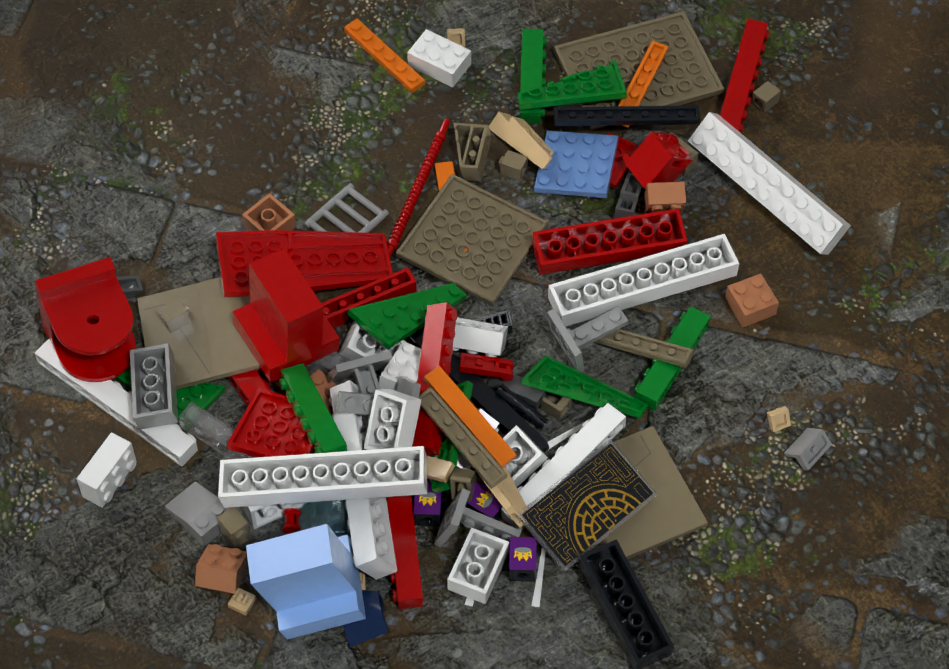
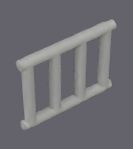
M349 183L303 225L307 229L310 227L314 231L327 232L316 223L323 216L343 232H355L329 212L336 205L364 226L358 233H369L389 215V212L386 209L381 210L357 192L353 184ZM349 194L377 216L368 221L343 202L342 199Z

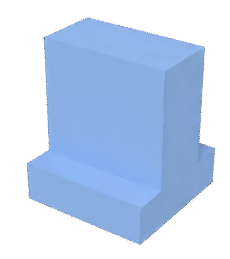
M324 524L246 545L251 585L277 612L279 631L286 639L366 619L359 569L353 564L352 558L354 554L348 534L337 537L331 528Z

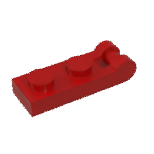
M461 353L459 372L499 377L504 381H511L513 379L512 370L514 369V362L510 359Z

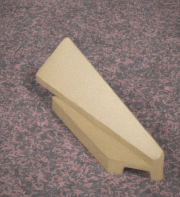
M498 112L489 125V129L528 157L529 160L541 169H545L553 157L551 156L554 151L524 119Z
M504 466L502 469L507 473V478L492 489L485 481L484 483L518 527L521 528L528 523L523 517L528 508L506 466Z

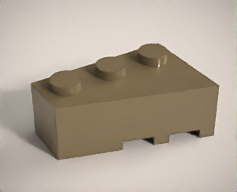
M453 123L462 177L466 181L481 182L492 139L489 125Z

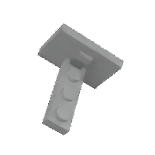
M619 306L572 331L565 327L555 309L547 312L550 330L574 369L580 372L584 371L583 357L580 349L629 324L628 319Z
M391 351L336 364L327 375L328 381L331 383L354 377L359 393L375 394V389H381L375 371L384 369L393 358Z
M399 376L396 391L419 399L421 384L407 377ZM339 391L336 411L370 415L374 394Z
M462 488L446 508L433 545L442 547L448 538L457 531L459 523H463L467 528H475L506 540L509 544L510 537H520L521 530L465 507L470 491Z

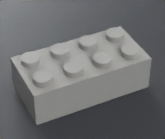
M169 344L130 350L133 419L139 430L178 423L175 359Z

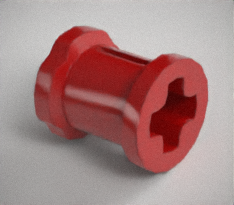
M296 508L285 509L283 511L285 517V525L282 528L283 532L291 534L301 531L299 526L300 510Z

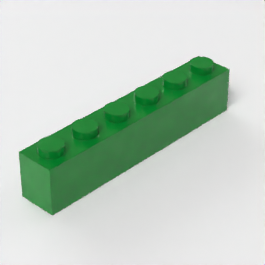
M522 29L520 92L533 87H545L546 78H542V75H546V64H543V61H546V50H543V47H546L547 37L543 36V29ZM545 107L522 109L519 118L524 119L528 124H541V117H545Z
M690 306L687 312L684 311L679 320L680 324L673 327L670 334L671 338L669 340L666 339L665 342L694 350L708 329L711 316ZM653 359V366L651 369L647 368L643 376V382H639L636 385L634 393H636L635 398L649 404L648 408L656 411L683 367Z
M301 363L282 369L281 378L279 379L281 389L286 390L287 400L293 404L296 417H300L302 429L304 431L307 430L308 440L311 445L314 444L315 453L347 451V444L304 364Z

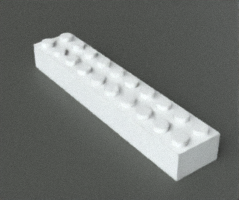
M709 112L688 140L689 143L820 254L829 255L851 226L719 114Z
M722 234L551 284L548 288V299L552 308L555 309L566 327L599 317L618 306L623 310L737 276L739 262L726 235Z
M349 380L330 388L331 397L329 400L333 409L332 418L347 444V451L367 450L364 449L369 423L367 415L336 411L339 391L359 393L357 385ZM386 497L346 500L347 525L351 534L350 544L353 548L354 556L352 560L355 567L376 580L397 572Z
M424 446L220 460L218 498L224 508L427 494V455Z

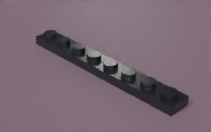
M699 105L554 107L555 126L700 124Z

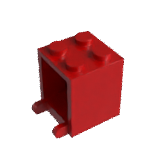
M650 132L632 155H623L625 165L644 189H646L647 183L675 182L693 161L689 156L688 150L679 144V139L675 135Z

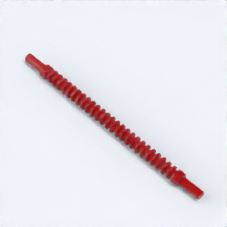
M444 119L439 132H436L433 143L429 147V151L420 167L406 203H404V207L400 212L401 215L398 216L399 219H397V223L387 241L390 258L393 251L398 247V243L406 229L405 226L409 222V218L417 204L416 202L438 157L439 150L446 139L445 134L451 123L449 119Z

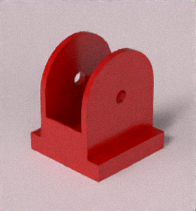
M110 257L35 280L42 327L53 345L61 366L68 374L82 381L103 382L120 376L131 366L130 350L136 349V341L132 332L133 313L116 277V269Z

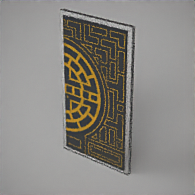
M610 439L517 513L516 516L561 570L565 572L579 561L580 555L591 551L658 494Z

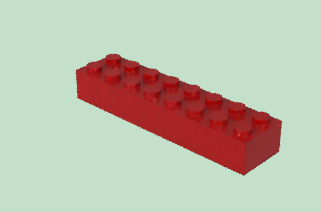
M679 208L535 231L532 235V246L539 275L640 259L687 245L688 242Z

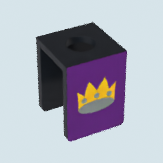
M478 481L474 488L472 502L467 501L465 507L500 521L502 518L501 508L503 506L490 489Z
M427 483V494L415 495V526L440 527L441 492H434L431 483Z
M510 537L509 581L536 582L535 537Z

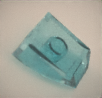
M346 500L307 502L303 505L300 525L306 530L327 524L334 533L348 532Z

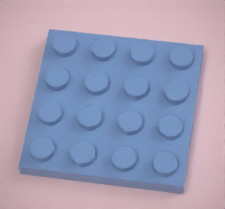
M547 131L545 143L554 151L551 156L553 158L545 169L538 168L534 186L535 193L607 198L618 145V136Z

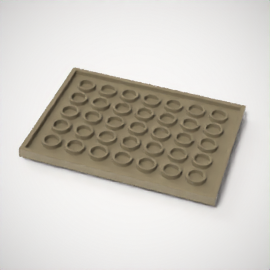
M684 11L554 46L555 55L565 76L584 70L592 71L596 69V66L610 65L611 61L616 60L626 90L651 42L655 41L669 46L668 52L640 106H680L724 93V87ZM622 99L586 102L579 105L580 107L619 106ZM608 125L589 126V127H590L591 130H594V129L601 128V127L608 126Z

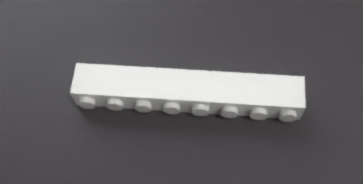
M609 403L604 407H600L591 420H587L581 430L569 438L568 443L564 447L558 448L551 460L548 459L544 462L542 469L538 473L535 472L531 475L524 487L520 486L518 488L528 510L595 457L625 427L626 416ZM503 507L501 508L502 519L512 527L522 531L529 524L526 523L519 528Z

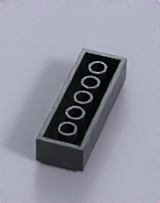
M617 539L580 555L578 566L632 668L642 669L671 656L674 645Z

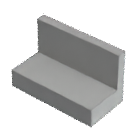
M807 428L784 452V455L796 458L803 470H809L829 449L832 443L823 429Z

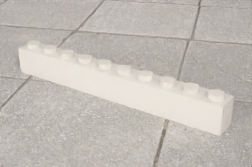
M50 339L35 352L37 362L180 466L183 467L198 451L195 437L189 433H184L176 423L139 430L133 419L132 392L125 391L117 381L87 382L71 376L61 366Z

